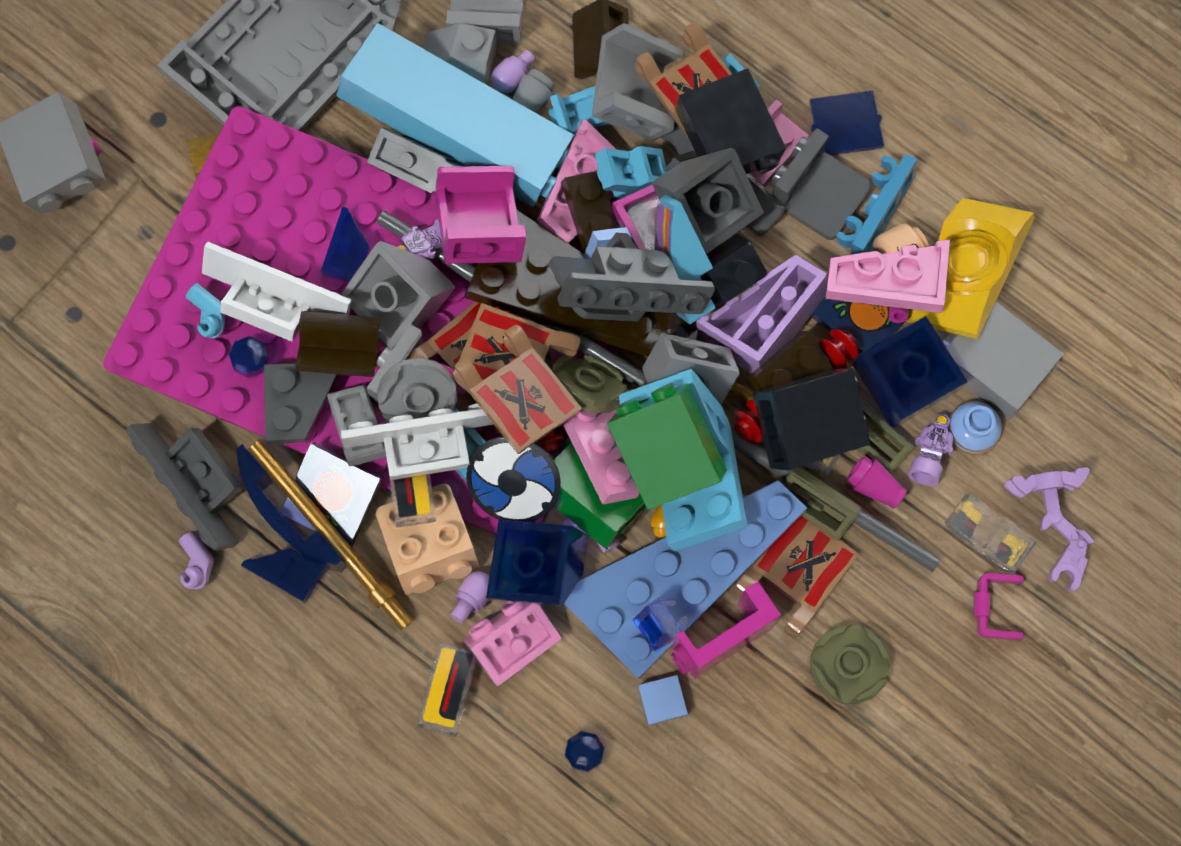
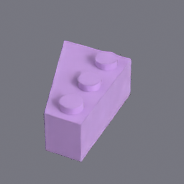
M794 255L770 271L764 278L756 282L755 286L740 296H736L726 302V305L711 315H704L696 320L699 340L730 348L736 364L749 373H753L795 337L812 315V312L824 299L827 290V274L799 256Z

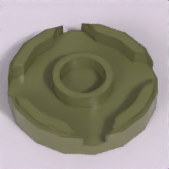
M564 355L557 358L551 369L583 411L610 413L615 410V407L620 405L619 395L627 392V385L622 384L623 377L620 372L608 362L595 356L584 355V358L580 359Z
M841 624L827 630L815 643L810 656V673L817 688L828 699L841 704H861L873 699L885 687L890 673V654L884 641L872 630L863 626Z

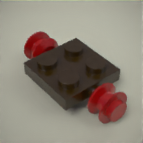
M832 329L829 332L830 341L820 339L818 343L810 331H801L747 378L754 389L759 391L827 370L846 369V359L854 361L858 358V343L854 336L845 330ZM749 400L746 403L747 413L742 411L734 413V429L745 441L751 440L760 443L763 440L755 401Z

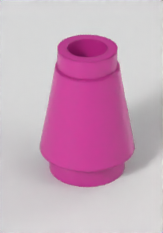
M865 455L857 461L846 478V481L853 485L852 490L888 505L893 509L898 506L907 492L876 458L869 459Z

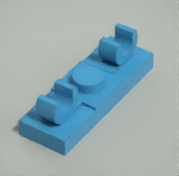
M905 154L898 165L892 157H882L881 167L889 170L890 173L881 175L878 172H873L872 183L882 188L879 195L873 193L865 208V214L868 215L865 223L862 225V222L857 217L847 216L846 226L853 229L855 233L845 235L838 231L836 235V242L840 246L845 248L852 247L851 255L871 252L873 250L875 237L883 233L916 176V158Z

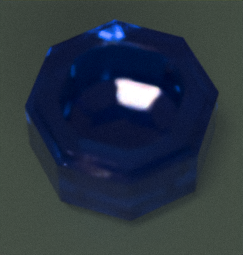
M251 336L236 340L228 353L234 371L248 378L263 373L264 365H267L269 362L264 343Z
M580 731L568 739L564 755L573 770L589 773L601 765L605 748L596 734Z

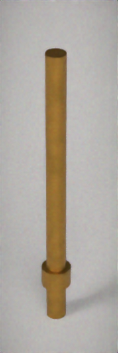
M258 440L251 445L248 451L370 593L367 597L377 609L382 607L400 630L409 625L413 619L393 597L396 593L386 581L381 583L262 441Z

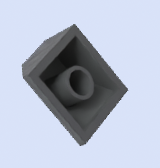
M733 148L682 161L651 183L659 200L667 194L681 202L706 254L764 213L740 159Z

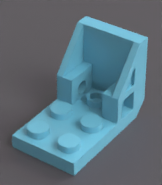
M692 369L619 395L620 404L637 398L638 402L641 403L652 398L651 393L664 385L673 383L674 387L677 388L688 384L727 468L720 483L662 505L667 544L673 551L747 528L730 424L723 407Z

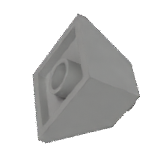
M457 23L426 33L423 44L424 50L487 86L489 85L497 54L495 30Z
M380 241L374 246L341 293V296L351 299L350 308L358 316L380 318L379 338L388 347L393 349L409 324L416 328L421 327L439 310L455 286L429 259Z

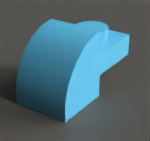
M639 146L630 151L605 148L594 153L598 166L597 175L602 183L603 190L613 191L614 198H624L646 188L667 172L662 149Z

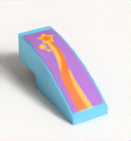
M667 194L661 197L657 220L658 250L668 252L679 279L702 281L700 276L713 267L681 202ZM710 299L702 314L676 313V315L691 324L714 310L715 306Z

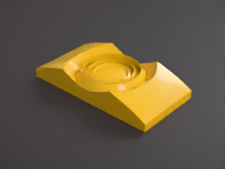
M962 198L943 222L938 240L950 239L942 313L909 309L906 322L978 340L1035 219L1034 213Z

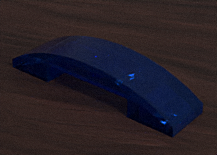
M243 444L236 448L237 462L244 486L257 510L273 531L304 558L329 570L342 573L347 567L338 554L318 531L305 541L262 492L273 483L270 476Z

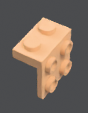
M440 484L428 489L431 508L429 514L399 517L397 501L380 506L376 510V517L405 595L426 592L437 583L450 578H464L472 570L480 568L451 487L448 484Z

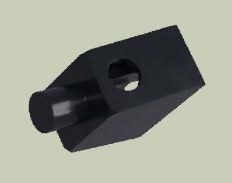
M735 233L706 254L713 268L700 277L702 281H711L715 286V291L711 297L713 304H724L764 278L768 273L751 242Z

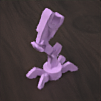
M1083 467L1075 469L1074 472H1046L1030 475L1026 479L1022 476H1015L1010 481L1004 483V488L1018 498H1022L1030 491L1033 493L1042 492L1045 515L1041 518L1040 530L1044 531L1051 525L1068 541L1066 549L1050 570L1048 581L1051 583L1056 582L1059 574L1065 572L1070 577V583L1066 590L1069 592L1075 591L1081 584L1088 561L1085 558L1087 545L1094 543V540L1085 530H1077L1062 516L1057 490L1064 488L1072 492L1075 488H1079L1089 475L1090 469Z

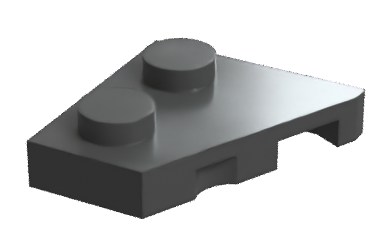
M296 363L264 365L266 443H307L314 428V422L318 414L322 412L328 400L327 394L336 377H339V374L297 371Z

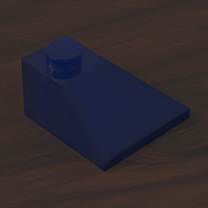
M499 520L486 598L563 606L583 575L589 535L571 525Z

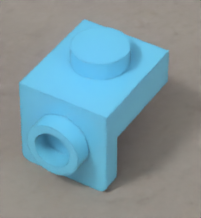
M595 86L564 98L558 94L550 96L553 108L549 109L551 122L575 135L580 122L584 118L595 129L609 124L592 117Z

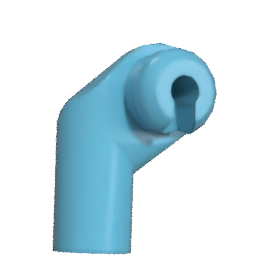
M196 283L187 292L186 299L201 310L200 324H197L198 332L204 337L216 338L225 328V314L220 312L221 301L200 284Z

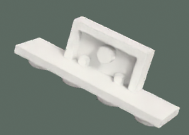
M207 242L204 246L202 274L232 285L221 301L220 312L290 341H293L299 331L301 311L349 315L351 299L210 242Z
M473 404L468 407V411L453 413L452 409H438L430 412L429 417L413 419L411 415H401L389 419V423L373 426V423L369 421L351 424L349 430L341 431L344 448L384 442L390 480L467 468L469 458L463 429L493 425V423L478 404Z

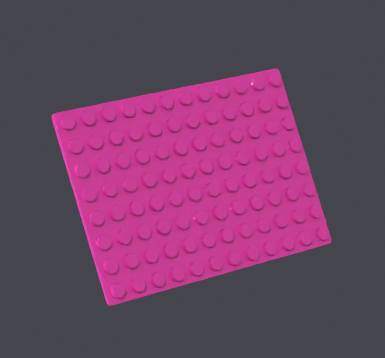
M234 107L103 361L104 368L110 373L265 438L264 365L296 363L299 349V331L293 341H290L225 315V328L218 337L208 338L202 336L197 329V324H200L201 310L186 299L187 292L194 284L198 283L222 301L232 285L202 274L204 246L206 243L210 242L341 295L378 242L383 241L395 247L402 244L400 237L377 224L380 214L385 210L412 228L417 226V230L422 231L433 226L434 221L438 219L435 193H429L367 162L368 159L243 107ZM568 243L569 245L583 253L582 248L575 246L571 243ZM430 258L426 259H429L453 283L455 288L439 310L418 328L422 331V344L427 342L475 302L466 299L470 281L435 259ZM350 308V310H349V315L358 316V315ZM511 313L512 315H515V316H518V317H520V318H523V319H526V320H528V321L533 322V321L530 320L529 318H525V317H522V316H519V315H516V314ZM380 338L377 361L385 348L388 347ZM591 339L613 354L617 349V346ZM549 347L548 352L553 363H555L557 358L564 356ZM577 350L574 358L583 359L586 354ZM437 355L432 359L433 361H436L437 363L446 366V364ZM378 367L375 369V375L379 370ZM339 375L338 378L336 377L328 394L365 384L367 389L374 376ZM370 399L377 424H387L378 403ZM328 400L314 422V428L307 443H287L281 445L306 455L310 444L316 442L345 457ZM563 424L553 430L555 436H564L565 438L559 443L560 450L551 454L555 458L562 452L561 446L568 437ZM493 425L474 427L486 442L494 438L503 437L501 433H496ZM387 457L359 464L383 476L380 487L396 493L394 480H390ZM456 470L426 474L428 489L440 484H448L451 487L465 523L522 547L532 545L544 516L538 520L521 524L498 520L487 514L476 504L469 492L467 483Z

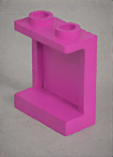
M513 166L439 167L437 169L435 199L445 264L522 262L526 231L525 225H519L513 193L515 175Z
M758 581L743 591L738 602V606L746 618L709 643L697 649L683 630L675 635L672 645L674 653L671 654V658L683 675L689 672L693 680H695L773 629L781 614Z

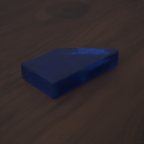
M342 206L321 273L328 277L350 282L369 255L370 247L355 223L349 209Z
M291 548L253 560L252 558L247 559L241 564L247 571L304 604L325 572L324 567Z

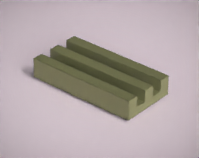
M860 399L862 412L866 419L899 447L901 451L899 453L894 451L869 428L867 433L869 442L888 457L891 462L889 463L870 445L856 450L869 459L876 458L892 474L913 451L915 446Z
M801 467L792 469L782 483L787 489L793 490L808 500L806 502L791 492L807 507V510L801 516L838 540L862 508ZM821 510L825 511L826 513H828L829 515H831L832 517H834L842 523L840 524L836 520L832 519L831 517L823 513Z

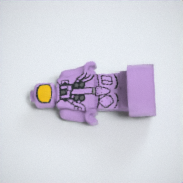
M436 219L433 226L422 231L417 230L418 227L414 226L412 231L400 239L402 244L396 246L423 258H435L436 252L433 250L442 247L439 220Z
M945 413L936 415L934 423L930 427H925L921 435L915 440V446L921 445L922 449L919 456L913 459L908 476L921 485H938L943 471L940 465L943 453L946 454V452L949 455L952 454L953 434L948 432L950 418Z

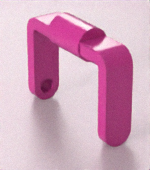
M994 573L982 575L977 582V592L974 593L973 617L977 618L978 635L982 638L1023 640V633L987 630V624L990 617L988 582L1024 583V577Z

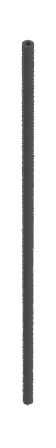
M385 210L378 217L377 224L400 238L412 231L411 226ZM440 247L433 250L436 252L433 259L471 282L475 266L470 263L445 264L443 248ZM532 320L555 331L567 332L580 338L578 350L586 355L595 356L608 362L620 372L624 379L638 388L647 385L644 372L588 337ZM731 428L735 449L783 479L787 477L791 470L770 469L766 449L751 440L745 441ZM862 509L853 520V523L931 572L935 570L941 560Z

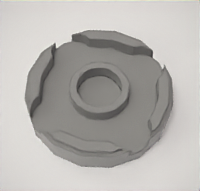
M424 358L404 360L390 367L381 377L377 388L379 409L387 423H389V419L401 415H411L413 419L429 417L430 412L438 409H452L453 412L457 403L455 381L448 369L436 361Z

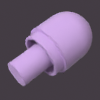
M525 50L518 57L510 56L505 58L491 73L493 88L504 94L513 92L518 87L523 74L528 75L527 68L535 62L533 54Z
M476 571L470 573L456 591L455 599L458 604L451 612L450 617L463 624L471 612L478 613L480 609L484 608L494 592V583L488 574Z

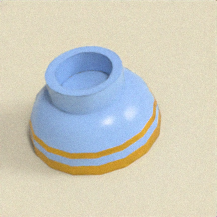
M979 401L965 402L957 406L949 415L950 424L948 432L953 434V446L961 452L969 455H983L993 450L998 444L1002 433V423L996 410L988 404Z

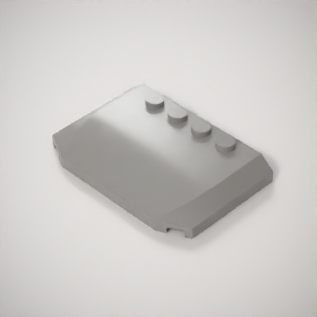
M227 0L187 42L182 39L163 58L157 67L164 76L222 125L225 124L231 110L234 107L240 106L302 132L337 95L341 75L376 24L379 23L387 29L394 31L402 0Z

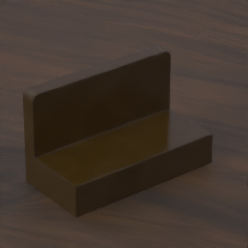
M596 0L575 11L572 15L574 76L580 80L598 71L602 35L623 23L629 24L628 9L611 0Z
M301 311L296 370L373 377L379 352L380 318Z

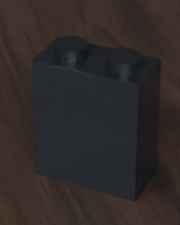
M748 68L679 95L675 110L697 157L733 148L740 159L746 175L754 171L763 174L779 165L786 147Z
M853 368L831 369L753 392L770 469L792 470L870 445L867 434L868 422L862 412L859 398L860 386L854 376Z

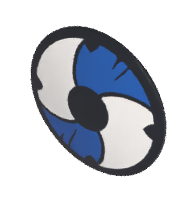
M504 436L491 439L474 452L467 467V485L476 504L490 516L504 522L521 524L538 520L553 508L560 494L561 479L557 465L552 457L536 443H533L526 450L517 454Z

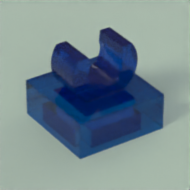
M657 598L647 604L633 619V622L655 653L673 641L675 635L682 631L681 628L688 622L686 616L675 621L668 611L676 603L674 599L662 602L660 598Z

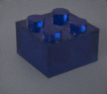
M927 316L863 351L852 364L888 423L893 428L898 427L957 393L968 382Z

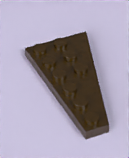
M518 210L516 211L519 225H525L526 231L522 262L477 263L466 295V299L494 308L500 307L503 311H510L513 314L645 356L650 355L661 333L696 340L698 332L697 328L674 313L646 311L637 322L585 319L579 316L572 307H561L557 298L562 287L556 282L548 263L554 256L583 258L584 254Z

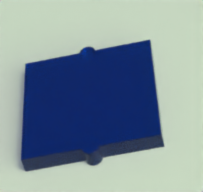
M873 91L810 99L809 104L813 119L811 131L814 132L817 128L829 136L824 151L828 155L884 148L880 127L882 116L877 113Z

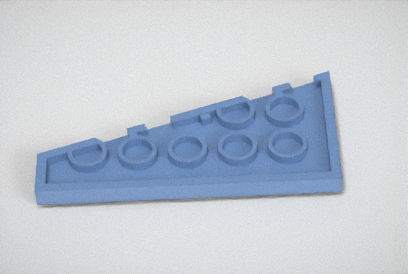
M778 480L743 498L747 528L677 551H673L668 546L667 537L554 594L640 679L672 647L675 635L682 630L686 632L807 510V507Z

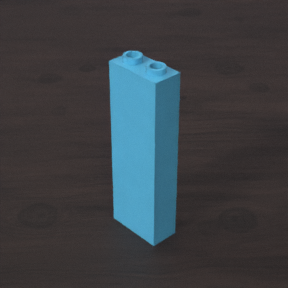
M379 23L376 24L341 75L336 95L421 145L450 158V161L463 167L513 166L515 172L513 181L514 197L531 207H534L540 195L547 199L557 180L552 175L556 168L560 169L569 151L568 147L574 136L572 133Z

